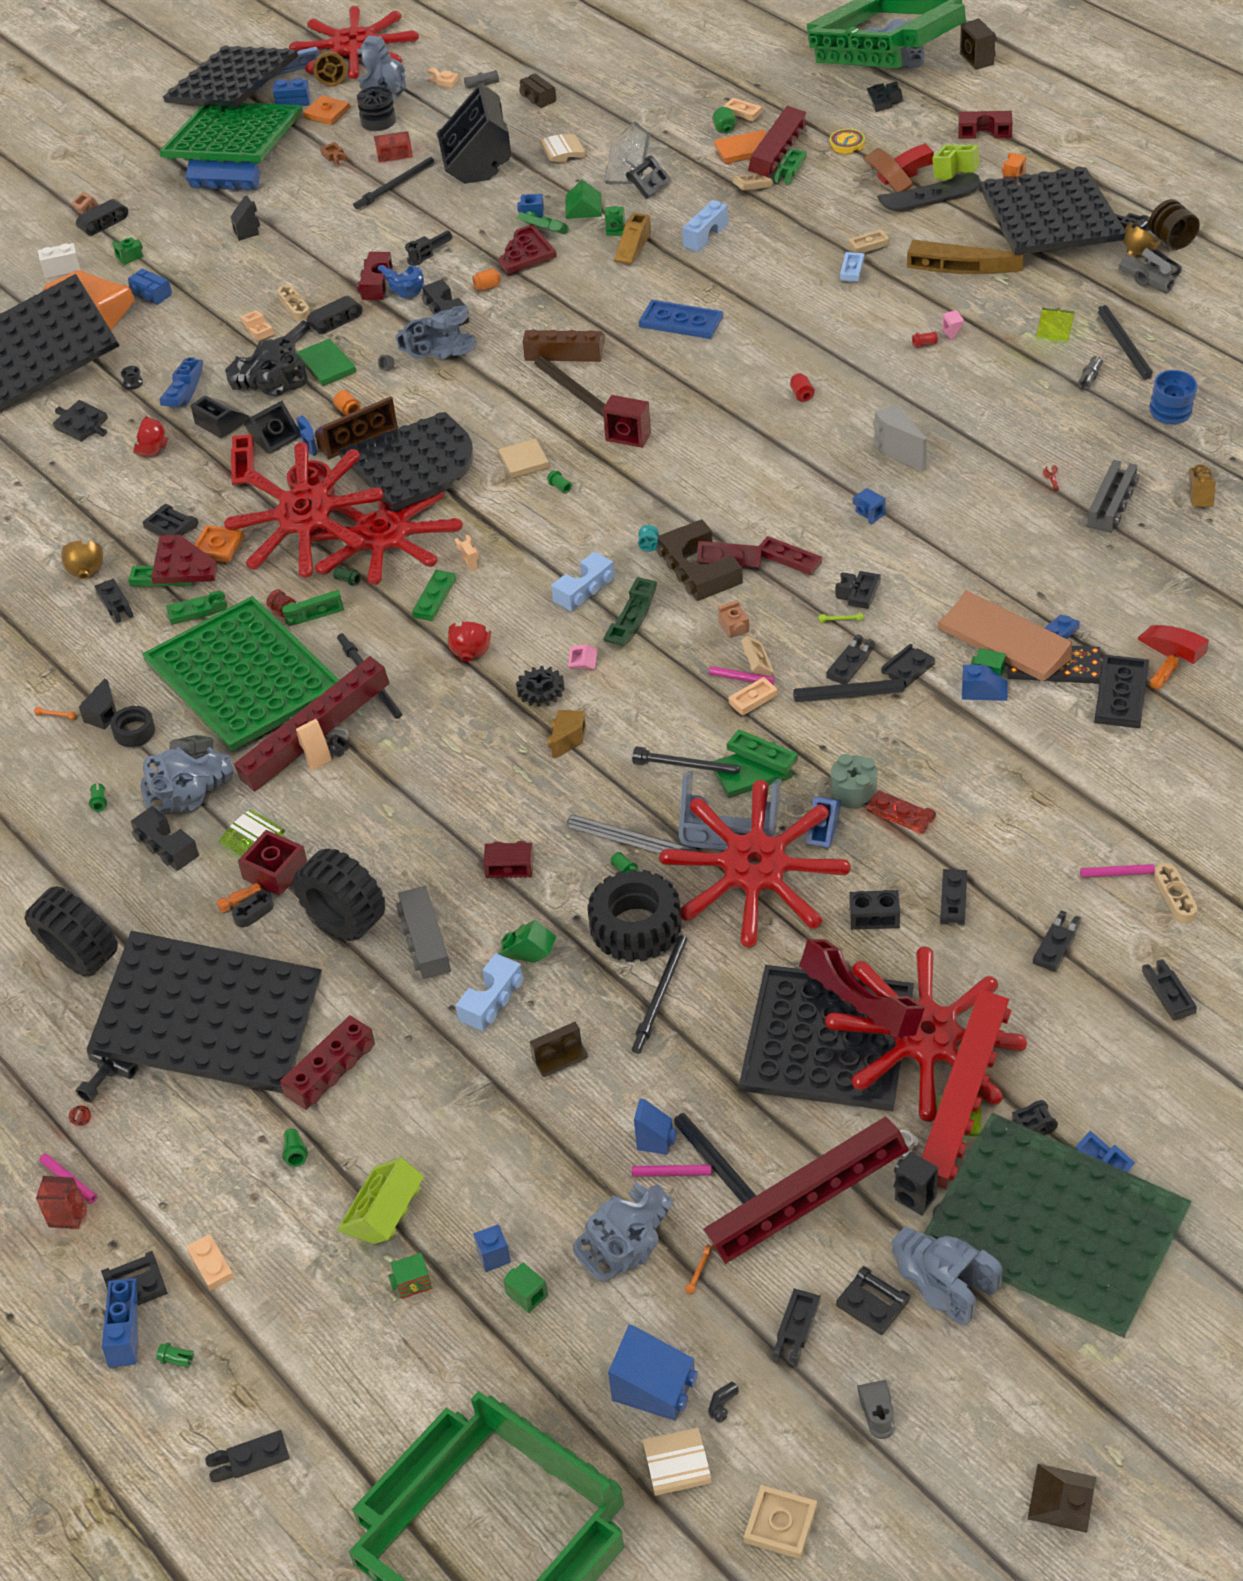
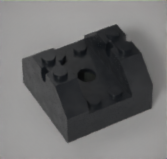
M479 83L437 133L445 172L464 184L490 180L493 175L498 173L499 166L508 162L511 156L507 124L503 121L500 96L482 83Z

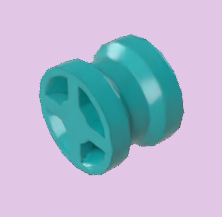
M644 525L639 529L638 546L641 550L647 552L656 550L659 530L655 526Z

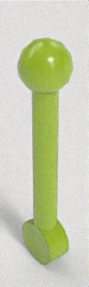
M862 613L845 616H826L825 614L818 616L820 623L830 620L856 619L857 621H862L864 619Z

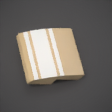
M575 134L554 135L540 140V145L550 161L566 163L568 157H585L586 151Z
M699 1428L642 1440L655 1496L712 1483Z

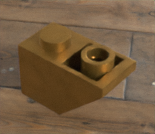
M557 711L556 719H552L551 731L553 733L548 736V748L552 750V758H558L583 743L586 730L585 711Z

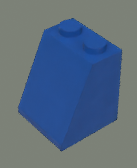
M629 1324L608 1371L612 1401L676 1421L679 1412H684L686 1408L688 1389L695 1386L698 1377L694 1358Z

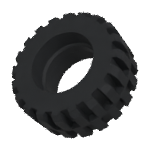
M330 848L321 849L294 875L293 888L295 889V896L299 898L300 905L305 908L306 913L315 920L317 925L322 926L329 934H334L336 938H343L345 941L358 940L383 917L385 897L382 896L383 892L377 886V881L369 875V871L365 867L363 868L356 859L350 858L344 852L340 853L339 850Z
M629 869L630 872L623 873V871L616 872V875L613 877L611 875L603 880V884L600 882L594 888L587 905L589 927L593 942L597 947H601V951L606 955L612 954V958L617 960L623 958L626 962H633V960H640L642 962L647 961L649 957L654 959L660 956V952H666L671 948V943L674 944L677 941L682 927L681 906L677 890L673 888V884L667 879L663 880V876L657 873L653 875L648 870L638 872L636 869ZM632 909H643L653 913L649 918L637 922H627L616 918L621 913Z
M54 886L48 888L25 912L24 920L31 933L36 936L37 940L43 944L48 952L52 953L57 960L77 974H81L84 977L94 975L117 952L118 941L115 939L114 933L110 931L109 926L83 900L62 887Z

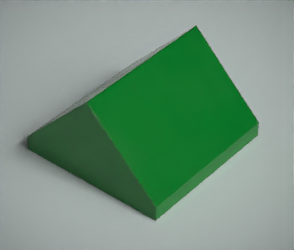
M581 179L565 195L566 219L602 217L601 193Z

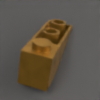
M636 212L631 214L626 222L614 262L630 265L633 263L651 235L650 215Z
M1195 465V468H1189L1191 505L1214 507L1216 481L1211 468H1207L1206 465Z

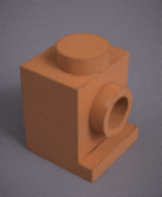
M82 192L71 202V205L80 215L99 206L96 200L85 192Z
M738 600L718 606L719 623L729 638L749 632V618L740 607Z

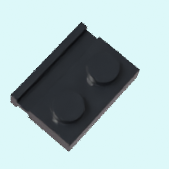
M909 644L881 667V673L883 675L886 673L892 680L903 679L905 688H907L935 664V658L919 648H913V645Z

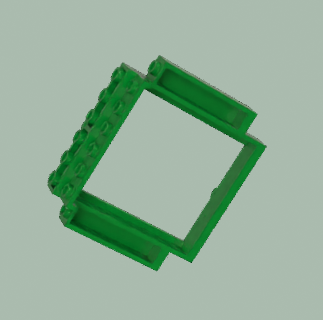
M852 0L807 24L809 46L814 48L816 63L900 68L902 66L901 48L920 47L966 22L965 4H963L962 0ZM879 13L921 15L891 32L861 31L854 27Z
M480 1391L471 1398L475 1414L469 1421L460 1412L454 1413L446 1407L352 1508L357 1523L367 1530L349 1550L354 1566L373 1581H406L378 1558L494 1432L539 1464L548 1474L556 1476L599 1507L536 1581H597L625 1548L622 1530L611 1521L624 1506L620 1485L614 1480L608 1479L604 1474L599 1473L590 1463L586 1464L569 1448H564L549 1434L542 1433L529 1420L520 1417L505 1403H499L493 1396L489 1395L487 1397Z

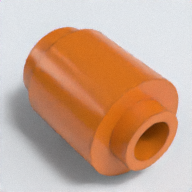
M491 268L477 272L476 275L472 276L475 289L483 291L499 286L501 277L499 271Z
M341 390L334 396V405L345 416L360 410L359 401L347 390Z

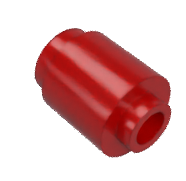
M802 373L792 376L790 387L796 399L800 402L810 400L814 396L815 390L808 377Z

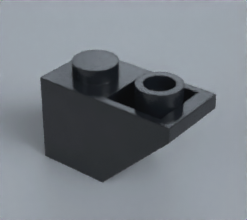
M248 195L243 197L230 216L233 232L239 241L259 235L258 227H260L258 217L255 216V212H257L256 204L254 201L251 202Z
M105 678L79 706L83 722L103 730L110 725L112 716L117 712L108 679Z

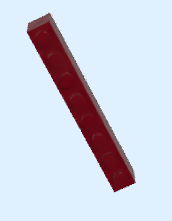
M369 656L235 762L234 766L240 780L252 791L258 790L304 753V749L299 744L297 728L316 719L323 735L328 734L390 684L385 667Z
M885 1116L706 1226L703 1230L713 1249L722 1261L727 1264L908 1152L909 1149L900 1130Z

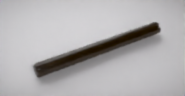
M542 355L534 358V364L603 416L604 402Z

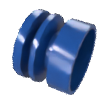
M1167 370L1158 374L1154 380L1149 412L1155 419L1166 424L1185 422L1192 414L1197 392V381L1193 376L1181 370Z

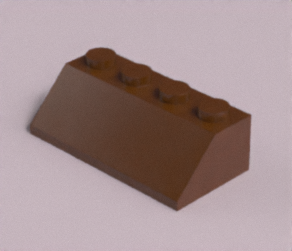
M525 330L523 337L525 361H534L535 357L542 355L548 361L601 362L605 335L602 331Z
M390 396L319 427L315 431L318 449L329 460L340 455L339 450L346 448L348 445L357 444L367 438H374L382 435L384 432L398 429L393 398Z

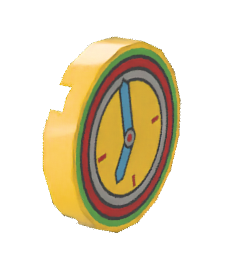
M854 129L838 130L830 136V147H833L834 151L842 154H851L853 150L857 149L860 151L865 144L863 133Z

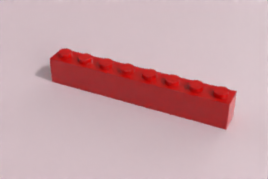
M982 989L978 992L921 1157L938 1167L937 1187L943 1189L947 1188L949 1181H955L959 1167L954 1164L957 1157L961 1159L963 1157L967 1143L962 1141L965 1134L970 1136L974 1120H971L970 1117L972 1111L978 1112L982 1100L981 1097H978L980 1089H986L990 1075L985 1073L987 1067L993 1068L997 1056L993 1049L995 1045L1000 1046L1004 1031L1000 1030L1002 1023H1008L1012 1009L1007 1008L1009 998Z

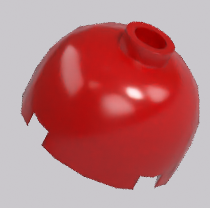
M145 416V419L143 418L136 437L139 444H134L133 453L139 456L152 457L158 454L161 448H166L168 438L165 437V429L158 420Z
M467 621L462 622L461 626L455 627L456 623L449 626L448 646L452 653L460 657L461 660L472 661L483 656L489 649L491 631L487 632L486 626Z

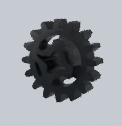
M540 666V669L537 670L535 667H532L531 672L525 670L524 676L519 675V681L516 682L518 697H521L522 702L528 701L529 706H532L534 703H537V707H540L541 703L549 706V701L556 703L557 697H562V691H565L563 675H559L558 670L552 672V667H549L547 670L543 666Z

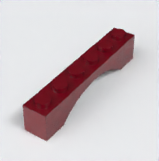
M826 939L807 940L799 967L807 972L810 978L820 981L824 988L834 991L841 1000L851 1003L858 1012L872 1018L873 1023L889 1030V1034L893 1037L916 1036L925 1007L909 996L883 998L869 992L851 973L841 949Z

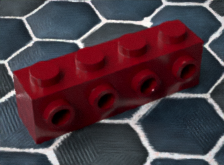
M349 1015L280 1080L284 1096L305 1110L318 1102L321 1096L330 1087H333L342 1075L351 1070L364 1054L372 1050L375 1045L372 1029Z

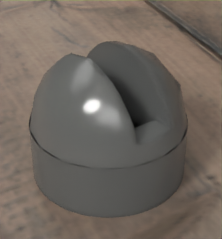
M381 355L378 359V366L381 370H391L395 365V361L390 355Z

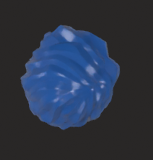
M383 265L378 267V270L384 274L388 281L389 287L399 297L411 298L421 292L424 276L420 267L411 265L399 275Z

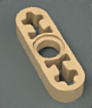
M280 286L277 289L279 300L292 317L297 321L307 320L310 314L307 303L293 286Z
M1168 863L1158 865L1155 869L1154 881L1174 918L1184 924L1193 922L1196 919L1197 905L1175 866ZM1171 890H1178L1182 895L1172 896L1169 892Z

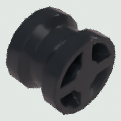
M127 366L121 370V377L124 379L123 384L126 389L133 390L142 386L143 380L140 376V369L137 366Z

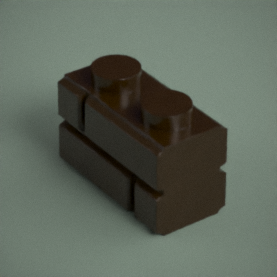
M536 73L520 79L519 92L522 97L529 99L532 104L543 108L548 104L556 102L555 87Z

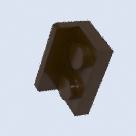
M576 1022L529 1041L532 1060L542 1077H546L588 1058V1053L581 1042L580 1028Z

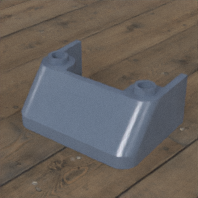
M688 771L683 775L679 839L682 844L688 847L726 850V842L689 808V804L694 798H702L708 805L709 803L701 795H692L693 771ZM776 779L772 783L771 802L767 801L763 830L770 837H775L781 779ZM719 816L735 834L745 835L751 831V818Z

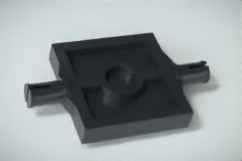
M80 399L68 410L60 406L55 409V413L60 415V417L53 422L54 428L80 442L94 433L102 437L107 434V430L101 427L108 419L107 413Z

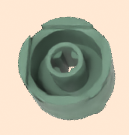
M842 754L839 756L831 768V795L835 799L841 800V806L856 809L863 807V804L867 802L870 804L875 800L878 779L875 761L872 758Z

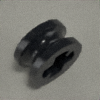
M333 735L331 740L327 742L329 751L337 757H342L344 751L349 749L348 742L339 735Z

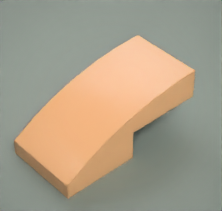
M257 310L240 317L244 326L258 341L275 334L273 327L266 323L264 315Z
M316 719L296 729L299 744L304 749L307 765L311 770L332 761L325 737Z

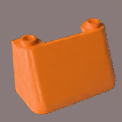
M75 270L46 284L42 289L44 291L77 274L110 330L113 329L135 301L131 293L132 291L128 286L88 274L83 270Z

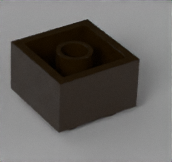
M979 18L961 24L960 55L975 70L994 65V57L996 56L995 42L997 40L995 32Z

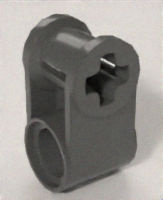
M880 1380L857 1385L861 1407L865 1413L870 1433L878 1439L890 1437L894 1433L895 1424L893 1420L894 1409L887 1381Z

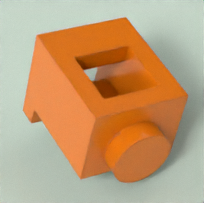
M1009 152L1008 160L1002 166L1003 177L1021 176L1026 171V156Z

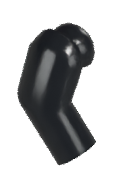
M731 1381L713 1393L708 1414L711 1419H715L718 1423L725 1421L728 1411L726 1408H723L725 1402L739 1393L736 1383Z

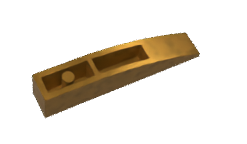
M912 239L907 252V268L957 274H994L1023 270L1024 254L1015 255L1011 251Z

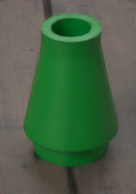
M288 1129L283 1134L282 1158L287 1165L298 1167L305 1163L308 1150L300 1138L298 1130Z

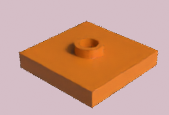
M321 95L303 112V117L332 125L350 109V103Z
M206 525L194 545L214 560L229 563L244 539L245 534L243 530H228L224 527Z

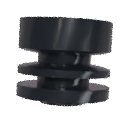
M372 86L361 90L357 94L356 99L360 111V123L364 129L382 131L395 124L396 115L393 107V95L390 89L382 86Z

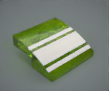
M250 809L226 830L218 842L239 856H242L265 830L280 836L286 830Z

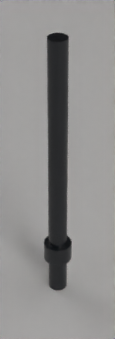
M433 157L425 159L373 192L364 194L360 200L353 203L354 208L359 209L365 204H371L375 201V198L434 163Z
M343 633L339 634L337 640L343 646V652L347 657H351L356 666H358L364 660L358 654L357 647ZM381 690L378 696L395 719L401 718L402 712L386 690Z
M683 935L678 936L645 1018L636 1030L635 1034L637 1037L631 1049L636 1054L641 1053L645 1041L650 1038L653 1031L652 1024L687 942V937Z

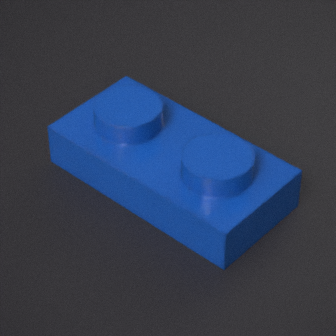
M1060 614L1045 629L1067 639L1079 629L1080 621Z

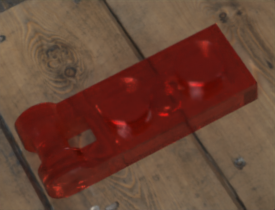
M880 790L876 792L867 804L868 812L921 834L927 830L928 823L933 822L936 818V813L933 809H923Z

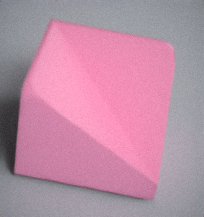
M957 310L943 314L942 330L951 340L955 338L964 322V319Z
M588 644L570 647L568 668L595 669L597 649Z

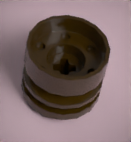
M1169 199L1160 203L1153 210L1148 226L1149 230L1173 250H1179L1188 246L1195 239L1199 232L1200 221L1197 216L1186 209L1180 202L1175 199Z

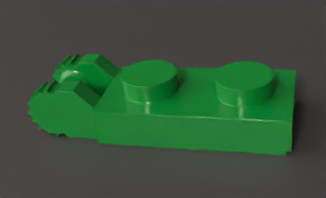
M789 149L777 167L774 182L779 183L782 175H785L784 182L786 185H789L792 182L793 176L796 175L807 158V152Z
M527 211L526 214L519 212L518 219L525 223L564 235L569 231L567 224L556 219L553 220L546 216L538 218V214Z
M220 590L213 591L208 596L196 597L166 605L170 623L174 625L210 616L227 609L228 604L224 600V592Z
M339 590L298 602V604L292 602L284 605L282 608L283 614L286 615L285 623L288 626L311 621L344 610Z

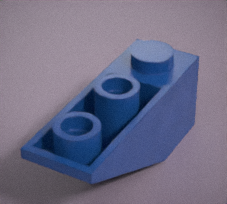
M136 1278L112 1280L108 1283L102 1349L108 1367L135 1365L137 1361L138 1313Z

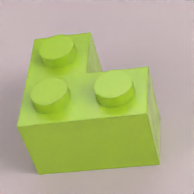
M943 145L933 157L934 179H941L942 181L952 179L957 172H963L964 174L974 173L980 166L979 145Z

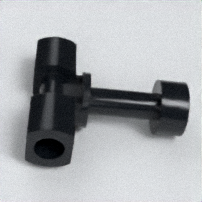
M88 1054L89 1060L97 1063L99 1070L89 1082H81L75 1091L81 1099L91 1103L98 1095L96 1088L106 1076L113 1077L117 1073L131 1079L137 1073L138 1065Z

